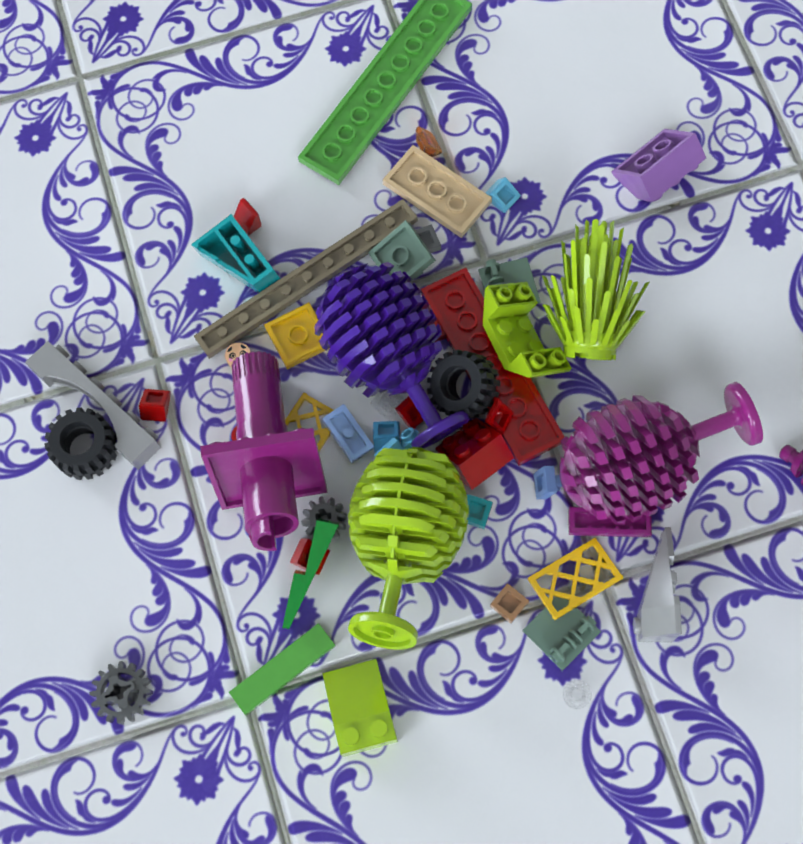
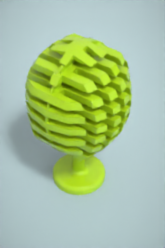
M419 447L404 450L383 448L376 455L374 461L369 463L355 486L349 505L348 525H350L349 535L352 545L361 563L371 575L385 580L379 612L355 614L349 621L348 631L356 639L376 647L408 649L416 645L418 632L411 623L396 616L402 585L420 582L434 583L443 574L442 571L450 566L464 541V534L468 525L469 505L465 486L462 480L459 479L461 477L446 454L434 453Z

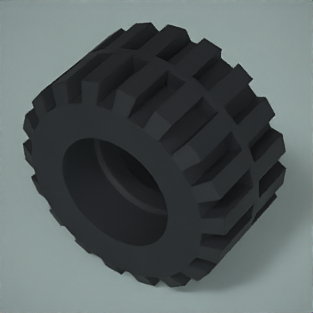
M453 350V353H444V359L438 358L435 361L437 366H431V378L427 377V383H430V388H427V392L433 395L430 399L432 404L438 405L436 409L440 412H445V415L448 416L459 411L466 412L469 418H477L479 414H486L488 412L487 407L492 406L494 397L498 398L500 393L496 391L497 386L501 385L500 380H496V376L499 375L498 370L492 369L494 364L486 360L487 357L469 351ZM467 370L471 377V388L469 393L461 399L457 394L456 383L459 376Z
M82 407L76 408V412H73L71 409L66 410V415L63 417L59 414L55 417L58 421L55 424L51 422L48 426L51 432H46L45 439L48 442L44 443L45 449L49 452L47 453L49 459L65 475L70 478L73 476L77 480H82L83 476L87 480L93 479V474L101 476L104 474L102 470L105 467L109 470L112 466L110 460H116L117 454L114 452V450H117L114 446L117 443L115 441L117 436L104 417L89 408L85 412ZM85 433L94 434V442L89 450L79 455L70 454V446L75 438Z

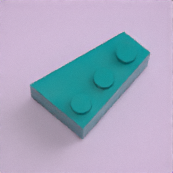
M232 214L191 244L202 257L258 293L281 279Z

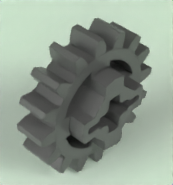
M119 661L118 668L108 664L109 672L105 673L100 670L98 672L101 677L100 681H92V684L97 686V689L89 692V695L96 697L97 700L92 702L91 706L94 708L100 707L97 715L100 717L107 715V722L113 723L116 718L118 724L124 725L126 717L129 721L134 722V714L144 715L142 706L151 705V702L146 699L147 695L153 694V690L146 688L151 683V679H142L146 672L143 669L136 671L137 665L130 663L127 668L123 661ZM121 675H131L135 680L126 682ZM108 682H109V686H108L106 692H104V691H105V688H106V686H107V684H108ZM121 687L126 689V691L123 692L122 699L117 697V695L120 694L119 688ZM139 693L138 699H137V701H136L135 704H134V703H133V702H134V699H135L136 695ZM118 704L121 712L112 711L108 706Z

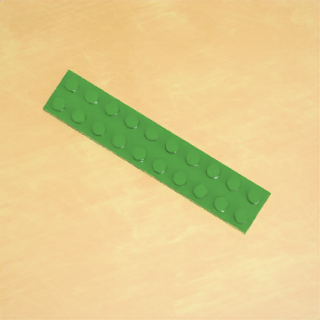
M419 0L298 156L299 162L340 185L470 13L472 3L467 0Z

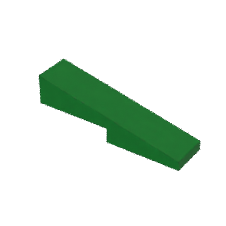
M317 519L306 572L295 570L282 628H290L339 525L338 522Z

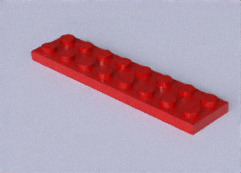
M465 267L422 288L421 295L429 303L428 307L430 310L432 309L437 317V321L441 325L452 349L487 357L486 360L494 364L492 369L498 370L499 375L496 376V380H500L501 385L496 388V391L500 392L498 398L514 412L502 436L518 466L561 445L560 440L565 436L531 378L504 369L483 327L484 297L467 268ZM466 370L465 372H466L468 378H469L470 381H471L470 374H469V372Z

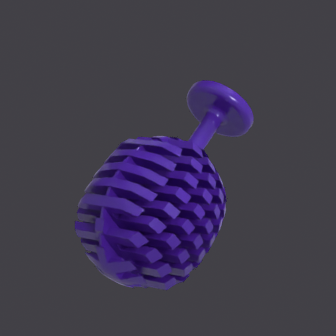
M389 262L382 263L379 267L375 265L368 269H364L367 264L347 269L336 276L326 289L327 291L320 302V306L316 310L318 321L314 325L315 334L320 336L323 333L319 340L320 345L326 351L329 348L327 353L328 359L333 364L337 361L338 364L335 370L342 377L344 375L348 376L344 382L352 389L354 386L356 388L364 385L367 386L362 393L367 398L388 390L386 393H391L389 396L403 393L409 395L428 427L412 440L411 447L426 449L446 438L470 420L468 414L464 411L456 412L442 419L420 384L430 372L429 368L435 356L442 350L441 341L435 342L442 335L441 325L435 326L433 324L437 317L432 309L430 311L427 309L429 303L424 296L421 297L419 295L421 291L415 283L412 284L410 282L412 279L405 271L403 273L396 271L390 276L389 272L393 269L394 265Z

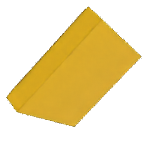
M310 302L264 324L287 370L326 351L319 343L323 333L320 336L315 334L314 325L318 319Z

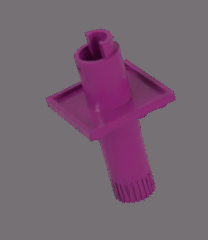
M253 351L240 355L231 365L237 440L213 442L209 445L200 446L202 460L222 510L243 507L245 530L249 534L252 545L256 549L263 551H277L276 538L292 533L299 525L296 498L328 492L314 429L298 428L288 432L277 358L275 359V356H272L270 353Z

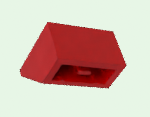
M478 418L468 421L459 431L452 436L446 437L435 448L437 453L446 454L461 477L459 479L472 490L514 459L501 433Z

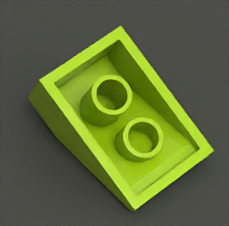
M377 659L322 673L333 726L342 757L398 742Z

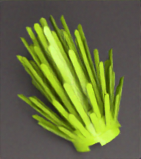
M586 219L584 237L582 239H579V227L575 224V240H571V259L566 254L565 243L561 240L564 277H561V284L567 314L557 279L553 275H551L554 287L552 289L547 277L542 275L557 316H554L549 305H542L547 313L548 320L563 344V353L566 357L575 358V356H578L579 358L591 360H616L617 348L645 313V311L636 310L632 315L650 282L644 284L640 293L634 294L638 281L633 282V284L632 280L627 281L632 262L633 244L631 243L627 247L618 284L622 258L619 256L624 227L620 229L618 240L613 241L614 220L610 223L608 238L606 234L607 222L602 221L601 225H599L598 219H594L592 221V232L589 236L590 223Z

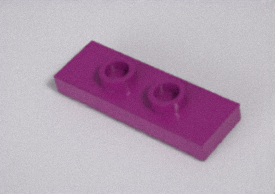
M569 507L568 535L651 537L652 520L651 516L641 513L642 517L640 520L632 522L626 516H623L626 520L625 525H616L609 517L598 520L583 507Z

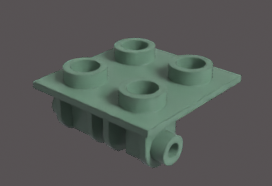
M527 257L501 264L496 262L495 259H490L486 261L484 268L478 269L484 292L488 285L528 282L538 304L541 303Z
M555 597L552 600V605L557 612L568 606L569 600ZM545 607L522 630L562 671L601 633L595 626L597 624L595 620L590 616L586 617L577 607L556 620H553L552 615Z

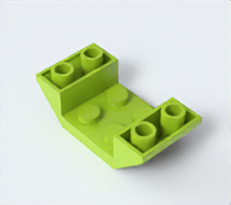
M528 282L488 285L485 288L483 327L504 369L528 378L569 372L572 368L561 347L544 349L527 315L538 304Z

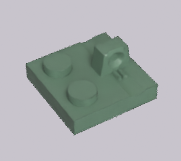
M407 220L368 252L378 267L386 262L394 265L393 269L389 272L390 276L393 272L401 271L403 273L405 271L412 280L414 278L417 279L426 268L436 261L411 223Z

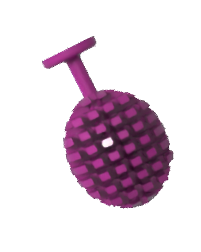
M733 382L724 389V401L727 412L692 426L678 411L675 412L668 405L659 401L650 402L641 395H633L632 401L623 398L618 400L616 405L607 404L602 406L601 412L592 410L586 414L587 422L580 416L573 422L572 427L576 430L573 432L574 436L571 435L570 438L566 436L560 440L565 451L564 458L561 457L560 462L562 486L573 502L579 507L581 506L588 510L598 520L609 517L616 525H625L626 520L623 516L635 522L641 519V513L647 516L656 514L657 507L665 510L672 506L673 501L670 499L671 497L679 503L687 495L684 490L687 489L686 482L688 480L693 484L699 480L698 471L693 467L696 464V457H700L699 440L734 427L740 438L748 445H757L763 441V429L756 407L745 388L740 383Z

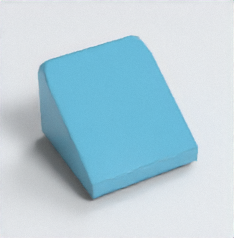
M506 177L498 179L485 192L492 197L491 204L503 213H506L521 197L520 193Z

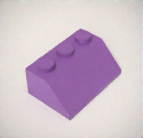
M664 129L611 172L637 199L654 202L659 200L669 188L680 183L686 174L696 170L699 164L706 159V156L696 133Z

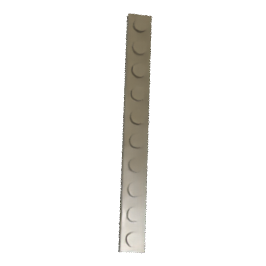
M404 199L400 200L194 335L195 340L209 359L368 255L371 249L405 220L410 222L411 225L418 222L417 215Z

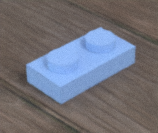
M344 404L322 418V422L351 463L374 449L373 444Z

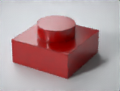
M409 396L395 408L409 428L415 429L423 421Z

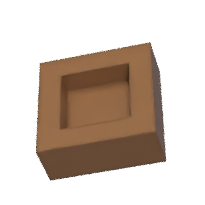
M507 583L492 601L490 607L512 624L529 603V600Z

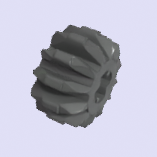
M320 496V504L316 505L314 501H310L309 505L312 510H303V515L307 518L303 519L301 523L302 526L308 527L305 531L307 536L314 534L317 519H322L321 516L327 515V520L339 523L337 529L346 530L347 528L346 524L342 522L348 519L347 513L342 512L344 509L342 503L335 505V499L332 497L325 503L323 496ZM336 529L334 537L338 539L340 538V533Z

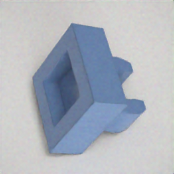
M543 466L533 474L536 499L546 500L561 490L560 487H563L560 475H555L554 466Z

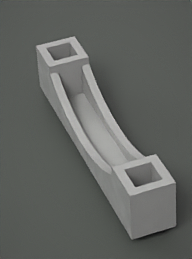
M47 341L25 363L49 387L57 384L75 389L100 405L114 426L118 441L114 445L115 448L139 470L161 448L156 442L158 436L148 426L143 429L137 424L140 419L132 411L124 412L120 408L122 403L112 393L107 396L102 391L105 387L95 377L89 379L84 375L87 371L79 362L71 363L67 359L69 354L59 344L54 347Z

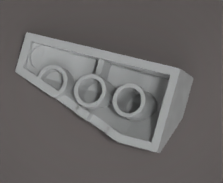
M665 527L661 533L637 617L633 618V632L638 634V642H673L682 634L679 596H673L677 584V573L670 570V565L674 564L671 527Z

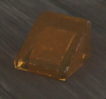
M420 126L416 127V142L420 150L431 157L441 154L442 149L434 135Z

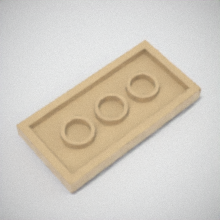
M414 145L410 147L383 178L384 186L461 238L492 203V197Z

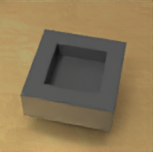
M432 224L415 230L430 253L441 250L440 241Z

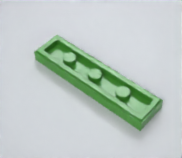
M318 623L229 691V694L247 716L331 651L336 645Z

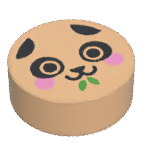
M233 343L226 349L225 359L231 367L237 357L251 352L247 345Z

